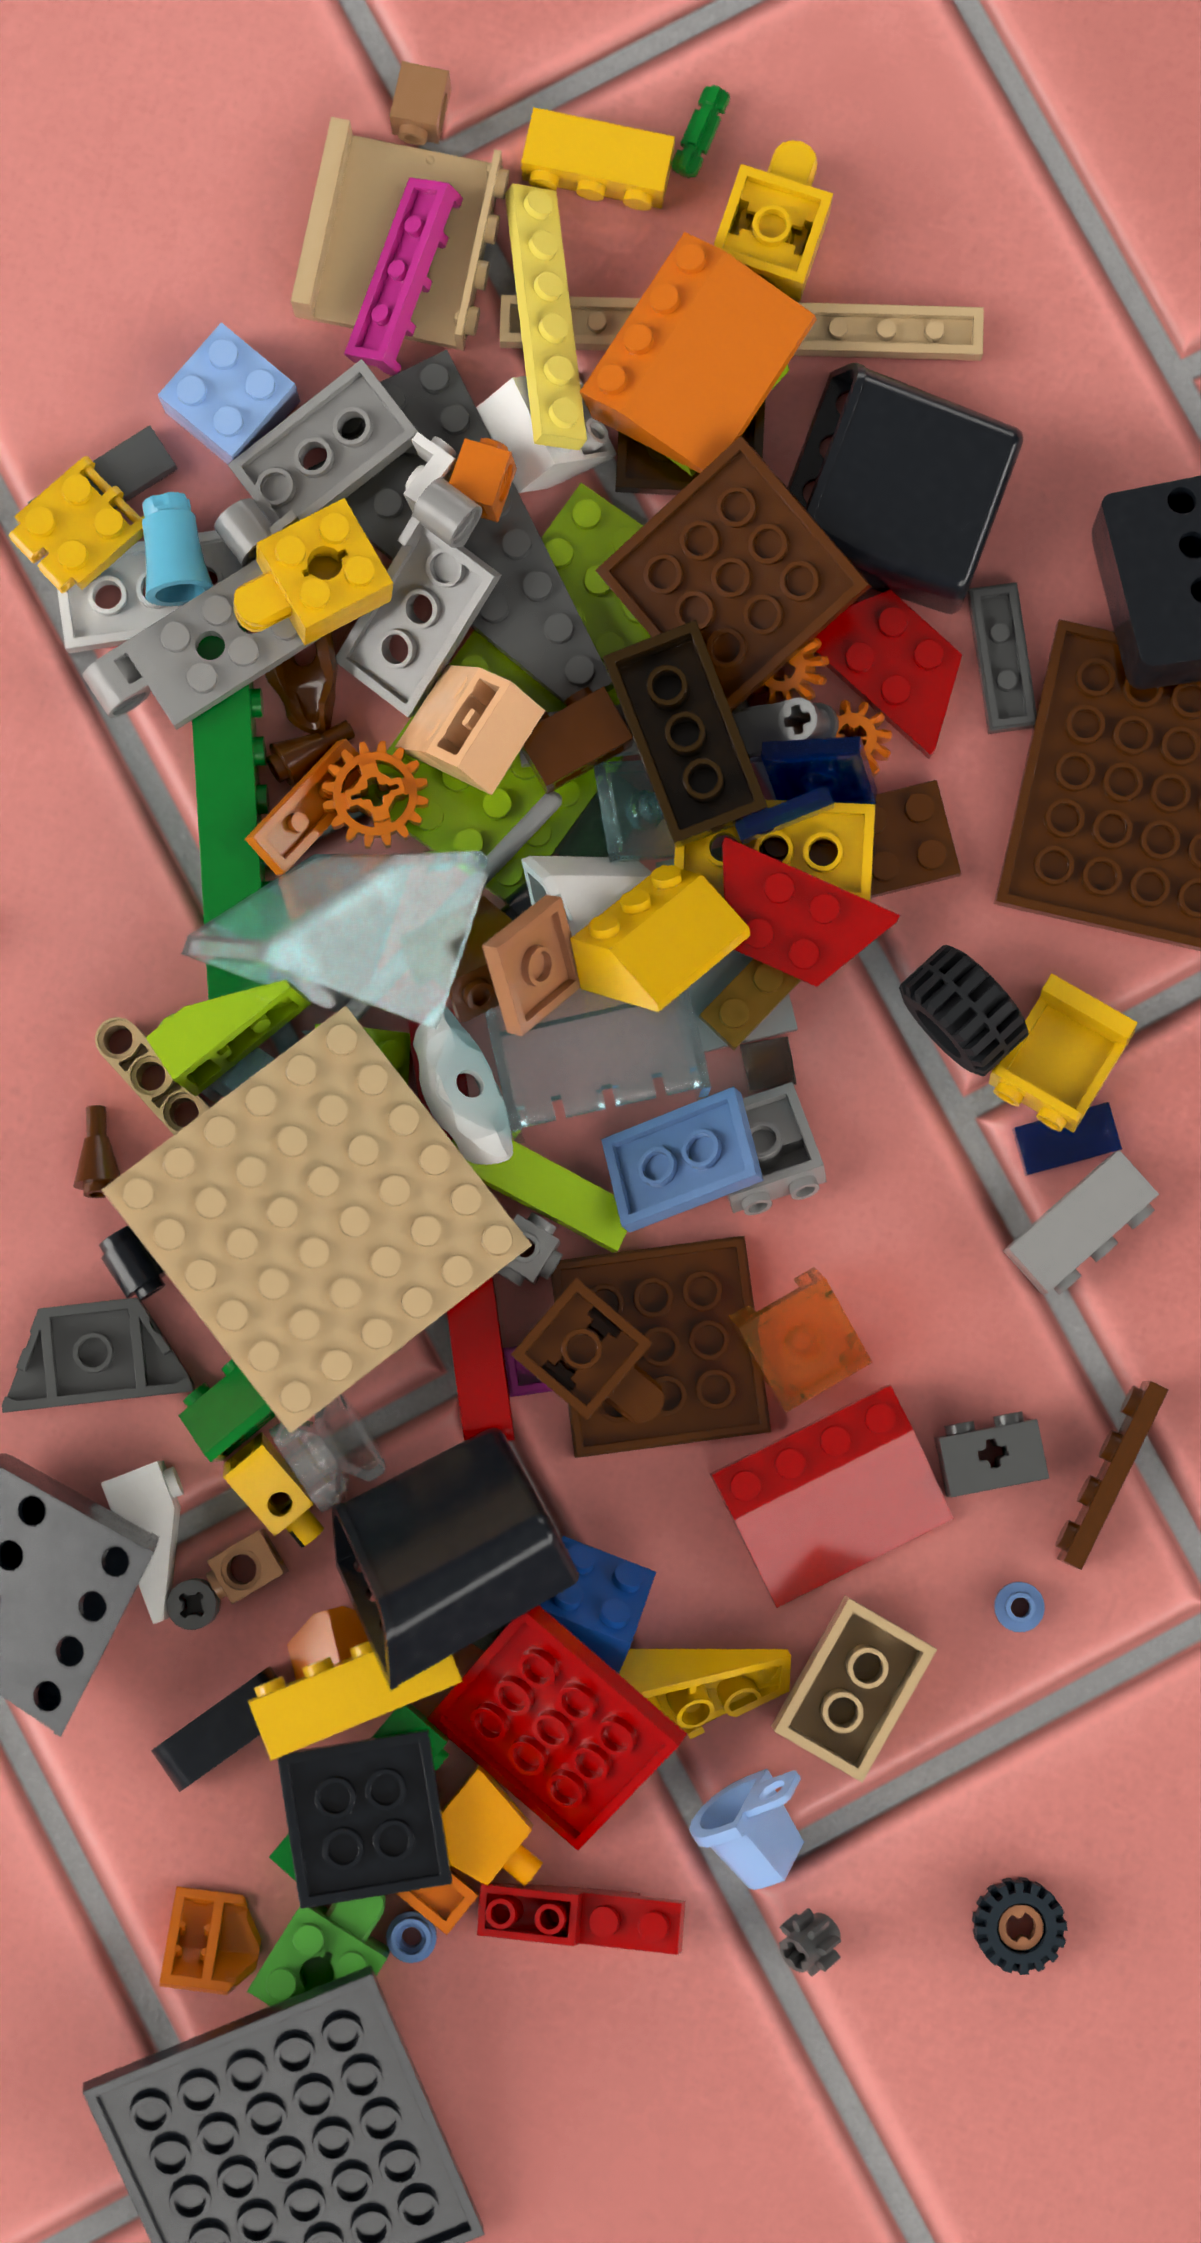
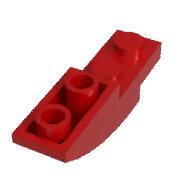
M506 1883L481 1884L477 1935L566 1946L586 1944L678 1955L682 1952L685 1901L640 1896L641 1893L605 1889L527 1884L526 1886Z

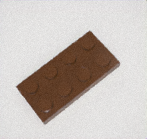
M937 780L844 802L875 804L871 898L961 875ZM772 837L762 843L760 852L783 861L788 854V845L784 840ZM826 839L816 841L809 850L811 861L819 866H827L833 863L838 854L836 845Z

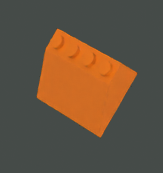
M684 231L580 390V394L593 419L701 473L734 441L742 436L817 319L812 312L726 251Z

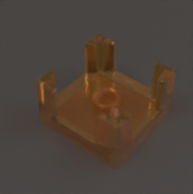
M815 1267L794 1278V1282L798 1286L797 1289L759 1311L748 1305L728 1316L766 1378L765 1382L775 1400L786 1413L873 1363L827 1279Z

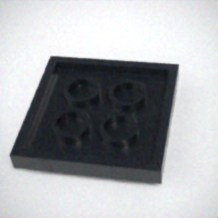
M429 1729L297 1750L277 1758L300 1909L452 1884L453 1880Z

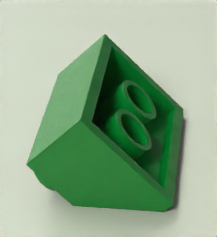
M232 1359L221 1369L226 1376L212 1388L205 1382L183 1400L188 1408L178 1415L210 1462L223 1461L276 1416Z

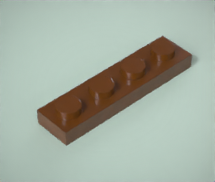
M1143 1381L1140 1388L1132 1386L1120 1410L1121 1413L1126 1415L1118 1433L1113 1430L1109 1432L1099 1452V1457L1104 1459V1463L1097 1477L1089 1475L1084 1482L1077 1498V1502L1083 1504L1075 1522L1067 1520L1057 1538L1055 1546L1061 1549L1057 1557L1058 1560L1082 1570L1169 1391L1168 1389L1152 1381Z

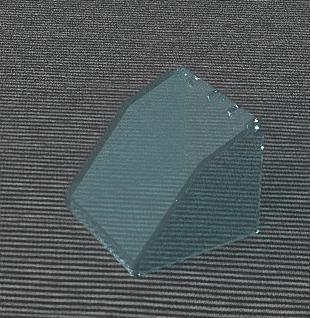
M401 850L314 854L189 934L182 955L261 985L286 979L303 993L312 1004L336 1013L353 998L426 1027L437 1029L488 874L481 872L487 866V857L481 851Z
M580 988L523 1036L507 1033L500 1006L485 1012L511 1133L514 1141L519 1144L525 1143L522 1128L556 1120L552 1101L562 1099L566 1118L606 1109L602 1092L605 1089L612 1088L616 1107L656 1098L653 1079L659 1077L663 1079L666 1096L694 1090L695 1099L698 1101L709 1095L711 1083L688 988L660 1012L581 990Z

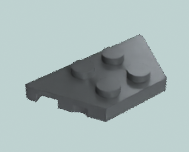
M137 1297L39 1308L30 1329L29 1341L22 1350L16 1366L18 1369L10 1391L3 1400L2 1413L193 1392L195 1384L145 1305Z

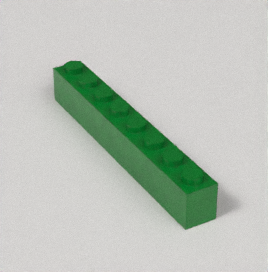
M239 626L241 630L248 633L247 629ZM207 636L200 641L197 652L204 659H216L224 652L225 642L217 636ZM253 682L192 720L208 1000L279 981V978H271L270 959H278V939L276 929L268 930L267 911L275 910L273 881H265L264 861L245 840L262 821L261 814H269L270 812L267 784H259L258 766L267 765L264 736L257 737L256 718L264 717L263 695L261 688L254 689Z

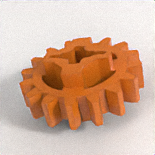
M365 741L359 743L360 755L354 757L347 750L341 752L345 763L342 768L333 764L329 765L328 772L336 779L335 782L322 783V791L333 795V799L323 803L324 812H337L338 815L331 822V827L337 830L346 826L348 828L346 833L347 842H353L360 835L364 837L365 849H371L374 838H381L382 843L387 849L391 848V835L397 833L406 841L409 839L406 825L408 823L417 826L422 824L423 819L415 812V809L428 807L429 799L417 795V791L428 787L427 778L414 779L413 775L420 768V764L415 760L405 765L402 762L405 755L404 748L399 747L393 755L387 754L386 742L380 741L377 751L370 752ZM377 764H384L395 769L403 778L396 777L391 779L378 771ZM359 768L361 777L355 787L342 793L347 778ZM372 784H377L380 791L389 792V794L382 796L383 804L380 806H373L371 799L362 800L361 798L368 795V786ZM409 798L402 815L394 822H391L390 812L396 802ZM348 812H361L373 820L374 827L358 823Z

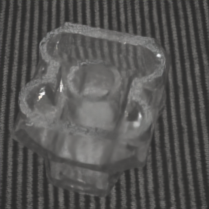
M342 1394L315 1414V1424L307 1420L292 1433H289L280 1422L269 1430L282 1455L311 1500L322 1513L340 1502L346 1501L350 1484L349 1474L365 1481H372L381 1476L386 1470V1463L376 1437L362 1415Z

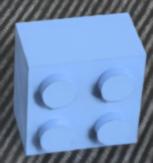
M222 322L158 394L165 413L227 465L285 420L300 403L295 383Z

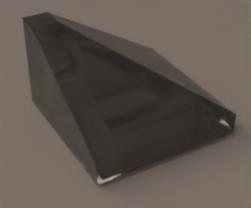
M788 1036L740 1045L748 1093L769 1090L790 1082L797 1085Z

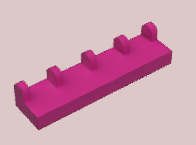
M409 177L344 355L352 362L357 363L362 359L366 365L376 366L382 372L391 376L400 372L402 366L396 361L402 341L404 336L412 337L416 325L410 320L421 291H430L432 281L427 277L437 247L445 248L449 237L443 230L451 209H459L463 201V197L449 183Z

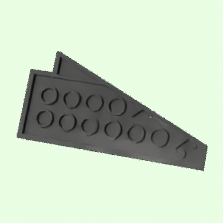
M447 349L380 382L416 430L430 441L434 436L445 441L456 451V461L465 438L480 442L481 438L491 439ZM362 418L348 420L342 428V437L347 440L360 437L365 430V420ZM414 445L345 498L370 543L391 561H393L402 546L397 540L412 517L413 512L403 494L406 491L407 480L418 466H425L427 464L426 461L418 456ZM326 460L308 468V470L319 469ZM512 482L498 523L480 518L464 545L465 548L502 575L471 627L564 705V701L568 697L586 687H590L592 692L604 686L608 692L614 689L611 678Z

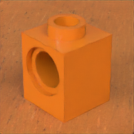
M465 438L449 483L482 507L480 518L498 523L517 467L512 453L508 451L504 444L489 438H481L480 442Z

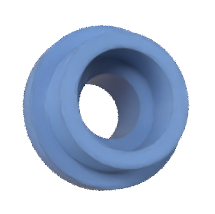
M1009 1583L998 1592L995 1598V1615L998 1621L1011 1631H1029L1040 1623L1044 1615L1045 1604L1043 1597L1034 1586L1028 1583ZM1017 1598H1024L1029 1604L1028 1612L1021 1617L1015 1616L1011 1611L1012 1602Z
M406 1911L397 1915L392 1920L387 1930L386 1941L390 1952L397 1959L406 1963H416L426 1959L432 1953L437 1941V1932L435 1925L418 1911ZM409 1927H414L421 1933V1941L415 1945L407 1944L403 1939V1931Z

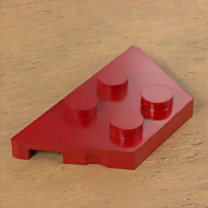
M892 590L851 604L815 637L820 639L822 645L813 655L816 657H828L829 664L826 666L877 713L881 712L888 723L929 759L934 754L963 654Z
M725 837L723 840L724 900L749 926L750 936L734 950L815 987L821 985L837 970L852 960L869 944L895 925L900 918V915L728 837Z

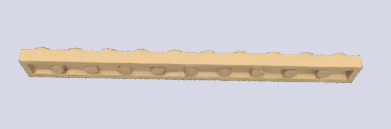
M501 295L500 348H523L517 295ZM569 296L576 350L607 351L641 298ZM797 302L812 312L817 320L793 356L981 361L983 356L984 307Z

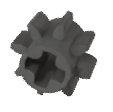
M807 1908L800 1915L795 1913L780 1926L782 1932L787 1936L779 1943L780 1953L786 1964L797 1972L807 1971L810 1976H814L820 1970L827 1971L841 1958L833 1949L841 1942L840 1931L836 1923L829 1916L823 1913L813 1914L811 1909Z

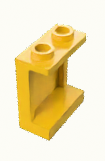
M1051 973L1041 990L1038 1001L1025 1020L1029 1035L993 1068L988 1084L995 1087L993 1090L994 1094L1008 1104L1018 1107L1020 1103H1023L1037 1111V1119L1046 1126L1056 1131H1062L1063 1128H1066L1074 1133L1134 1035L1138 1022Z

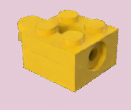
M790 140L781 143L777 147L767 172L744 164L740 165L713 245L729 253L796 302H800L830 215L833 193L812 187L817 170L816 153L804 142Z
M343 498L256 543V562L263 574L236 589L234 592V613L241 626L251 632L263 631L289 618L305 646L390 602L393 581L346 499Z

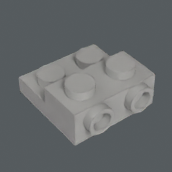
M793 1082L743 1098L764 1181L728 1194L727 1198L732 1212L744 1210L746 1215H757L767 1211L772 1206V1200L790 1194L793 1199L801 1200L817 1193L819 1184L827 1182L825 1168Z

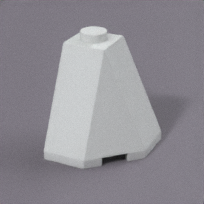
M528 856L521 859L531 904H535L545 895L561 897L572 936L589 924L593 918L599 916L618 901L624 893L633 889L652 873L636 858Z

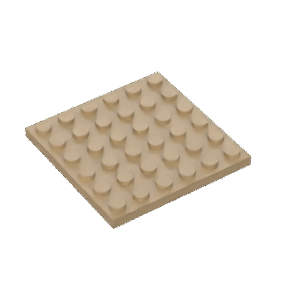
M347 1006L343 1007L102 1189L107 1199L289 1433L296 1430L532 1246Z

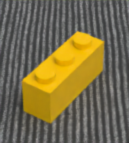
M533 107L521 160L522 180L529 181L531 186L555 191L558 187L576 191L577 195L587 200L601 201L604 197L621 200L627 207L635 210L646 211L650 210L651 207L662 209L674 157L675 136Z

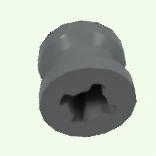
M193 1578L179 1583L172 1589L167 1600L169 1617L175 1625L187 1630L200 1629L216 1619L221 1606V1599L216 1595L209 1581L200 1578Z

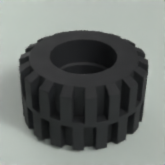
M949 945L941 946L900 984L899 990L903 1002L917 1023L950 1058L974 1074L985 1076L1029 1035L1022 1013L1005 990L975 960Z

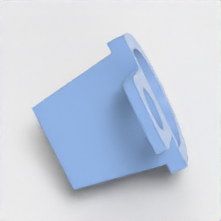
M764 1769L731 1783L708 1800L693 1817L689 1827L692 1837L698 1846L710 1847L749 1889H762L785 1881L804 1843L784 1806L792 1797L801 1777L796 1770L773 1778L768 1769ZM782 1787L779 1792H776L775 1789Z

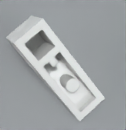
M163 1460L153 1462L101 1483L112 1512L149 1533L159 1536L155 1552L138 1584L153 1624L169 1618L167 1600L173 1587L181 1511L177 1497L184 1495L177 1471L174 1467L167 1469Z

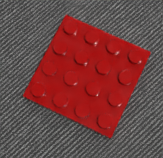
M540 1605L512 1620L461 1678L462 1682L452 1688L427 1718L428 1721L577 1851L679 1747L687 1736L684 1730Z

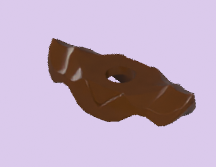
M332 632L314 642L316 656L309 665H298L295 657L292 656L265 673L268 683L282 699L288 720L295 727L310 734H321L331 728L338 669Z

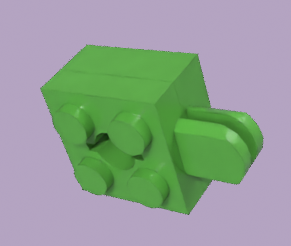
M385 1895L334 1903L329 1909L324 1905L303 1909L299 1907L247 1992L267 2005L272 2006L370 1965L377 1976L387 1960L390 1950L388 1946L370 1934L384 1913Z

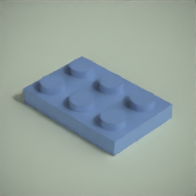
M734 1086L601 1139L621 1226L629 1233L764 1181L742 1094Z

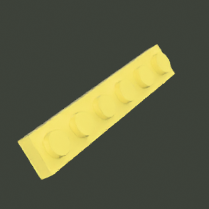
M512 183L505 193L534 444L580 450L587 441L582 396L580 394L581 387L557 193L554 190Z

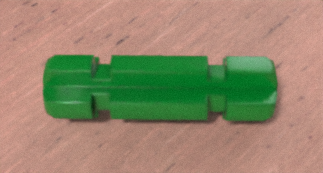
M712 85L706 86L703 89L698 101V105L701 108L700 110H694L680 143L683 150L678 149L672 161L673 171L688 179L696 177L704 161L701 154L707 155L721 122V118L718 115L719 113H725L730 101L729 93L721 87Z

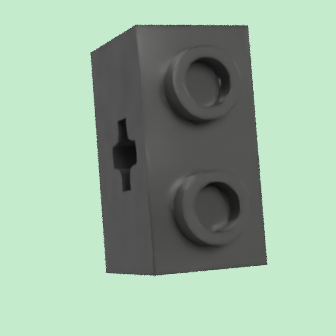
M1023 1411L994 1416L995 1426L978 1430L975 1429L974 1421L944 1426L946 1436L934 1439L946 1497L952 1498L1049 1479L1038 1420H1024ZM990 1439L992 1446H1001L1003 1455L995 1457V1466L991 1467L989 1461L979 1460L978 1451L986 1449V1440Z

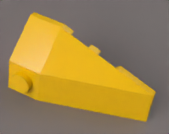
M629 1649L619 1675L684 1730L691 1740L705 1733L702 1725L726 1713L729 1716L738 1717L789 1692L791 1654L788 1649Z

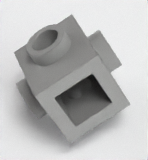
M531 1212L528 1219L517 1214L513 1221L526 1238L534 1242L535 1250L529 1257H516L497 1273L518 1286H521L525 1279L535 1285L540 1276L548 1280L563 1257V1254L556 1251L561 1242L553 1236L557 1227L533 1212Z

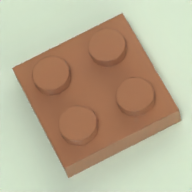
M543 896L482 945L507 1033L523 1036L580 989L570 941L572 934L561 897Z

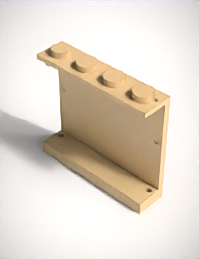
M331 117L291 297L295 317L353 329L409 177L446 182L463 197V201L459 209L452 208L443 230L449 237L445 248L437 247L427 274V277L432 281L430 291H421L410 320L416 325V329L412 337L404 336V339L464 351L467 335L474 336L477 332L480 307L473 306L477 289L485 291L488 281L490 261L483 260L487 243L495 245L500 216L493 214L496 198H505L509 182L510 170L503 169L501 150L494 149L492 162L490 163L355 136L352 133L350 120Z

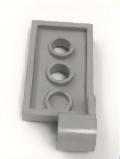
M361 359L228 464L252 498L242 499L229 506L217 518L214 529L244 567L256 559L257 542L343 498H347L412 447L413 443L411 440L418 431ZM352 418L364 419L366 426L360 437L353 440H347L342 437V428L348 420ZM323 448L327 451V459L322 467L316 470L304 468V457L310 450Z
M437 478L423 491L414 506L412 517L397 540L402 546L387 569V573L393 581L391 601L359 617L336 655L337 664L408 718L412 717L425 701L502 576L464 547L481 517L482 507L443 478ZM419 594L426 596L432 604V615L427 622L421 621L414 612V601ZM394 635L401 636L408 645V654L403 662L397 661L390 653L389 644Z
M255 559L94 661L86 668L82 677L109 718L119 717L136 708L152 692L177 730L317 640L304 646L289 618L257 633H246L240 629L239 622L234 613V592L242 584L263 574ZM207 636H217L225 642L224 652L220 657L213 660L204 659L197 652L200 641Z

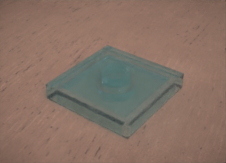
M642 760L602 762L594 765L610 863L674 858L675 844Z

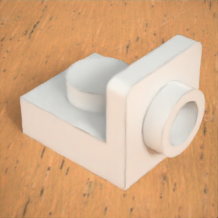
M418 432L411 441L418 456L426 461L427 464L425 466H418L411 473L406 483V491L403 494L412 511L423 491L434 480L443 478L447 482L450 481L456 464L455 457L457 456L456 451L439 437L434 436L430 441Z

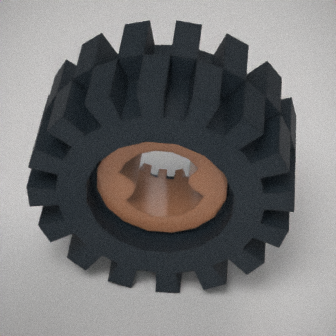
M1009 1877L1002 1879V1883L997 1886L992 1884L987 1888L989 1892L984 1897L980 1895L976 1902L978 1905L977 1911L973 1912L972 1917L975 1928L973 1933L980 1949L995 1966L998 1965L1003 1971L1008 1973L1017 1971L1020 1975H1029V1970L1036 1969L1037 1972L1046 1969L1044 1964L1049 1960L1053 1963L1059 1957L1056 1953L1059 1947L1064 1948L1066 1942L1064 1931H1067V1921L1063 1917L1064 1911L1061 1905L1043 1885L1038 1882H1031L1028 1878L1019 1877L1018 1880H1012ZM1025 1913L1030 1915L1033 1921V1930H1031L1030 1935L1018 1934L1015 1939L1008 1936L1006 1923L1012 1915L1019 1919Z

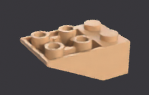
M447 665L395 748L402 747L405 749V754L492 795L545 710L513 682L480 667Z

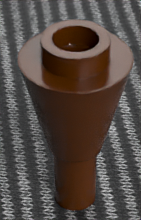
M345 720L321 734L313 733L270 744L271 755L266 757V761L273 776L279 783L286 780L290 786L294 787L338 740L346 738L349 741L355 738V734L349 722Z
M92 1105L86 1107L87 1137L84 1138L73 1187L83 1190L85 1197L106 1198L102 1189L118 1178L120 1172L110 1139L107 1137L106 1107Z

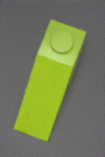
M284 979L184 1006L178 1012L164 1018L158 1028L145 1038L173 1081L194 1096H197L311 1005V1002L303 993Z

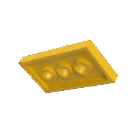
M765 800L769 813L682 847L676 848L675 846L674 865L680 869L702 874L723 898V862L716 860L711 855V845L716 838L728 835L735 838L739 843L759 852L765 840L772 837L780 838L788 845V854L781 862L871 902L875 804ZM818 840H829L838 849L835 861L827 866L816 865L809 857L810 847Z

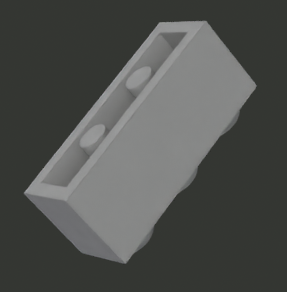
M1118 1150L1108 1156L1010 1243L1003 1252L1042 1295L1049 1293L1052 1289L1060 1295L1081 1277L1076 1268L1088 1257L1091 1256L1097 1262L1118 1244L1113 1235L1125 1224L1134 1229L1155 1211L1149 1203L1159 1193L1125 1155Z

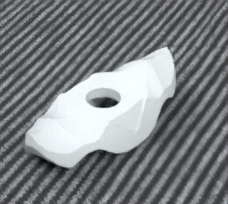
M440 1003L422 1019L413 1041V1047L419 1061V1081L425 1101L432 1116L439 1126L451 1135L460 1153L467 1161L484 1165L507 1161L513 1155V1144L508 1112L500 1088L495 1082L491 1068L479 1046L444 1004ZM462 1073L472 1075L480 1090L479 1096L467 1097L462 1094L457 1087V1076Z

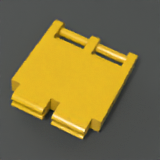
M89 456L82 457L14 517L19 525L8 535L11 538L10 540L33 564L47 554L37 566L62 594L75 584L83 590L144 537L142 520L145 517H140L123 500L124 493L118 486L111 487L94 470L95 463ZM86 476L104 493L102 496L90 484ZM115 506L133 523L131 526L122 517L121 513L114 509Z

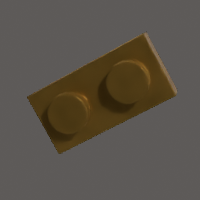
M753 959L699 1014V1018L732 1050H735L802 980Z

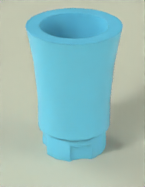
M167 492L146 498L142 503L145 517L142 520L146 555L145 598L149 603L159 606L184 605L213 587L200 545L196 516L191 512L190 500L186 498L184 493Z

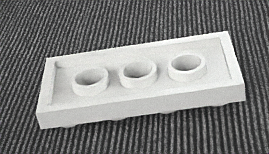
M216 530L198 533L205 565L208 571L217 575L218 583L243 568ZM139 541L83 590L76 584L63 594L57 589L65 649L68 653L119 646L181 607L155 605L149 603L144 597L143 590L146 585L145 541ZM106 585L117 586L121 589L122 593L120 602L110 609L99 607L95 601L99 589Z

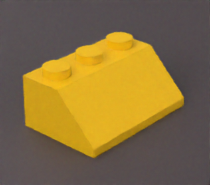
M663 864L654 869L648 877L633 889L624 893L618 901L603 913L593 918L589 924L572 936L570 941L581 990L660 1012L750 936L749 926L702 874L680 869L675 865Z

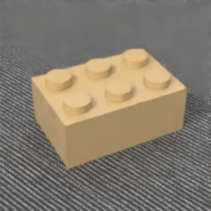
M844 1596L771 1727L777 1734L863 1783L937 1649L851 1598Z

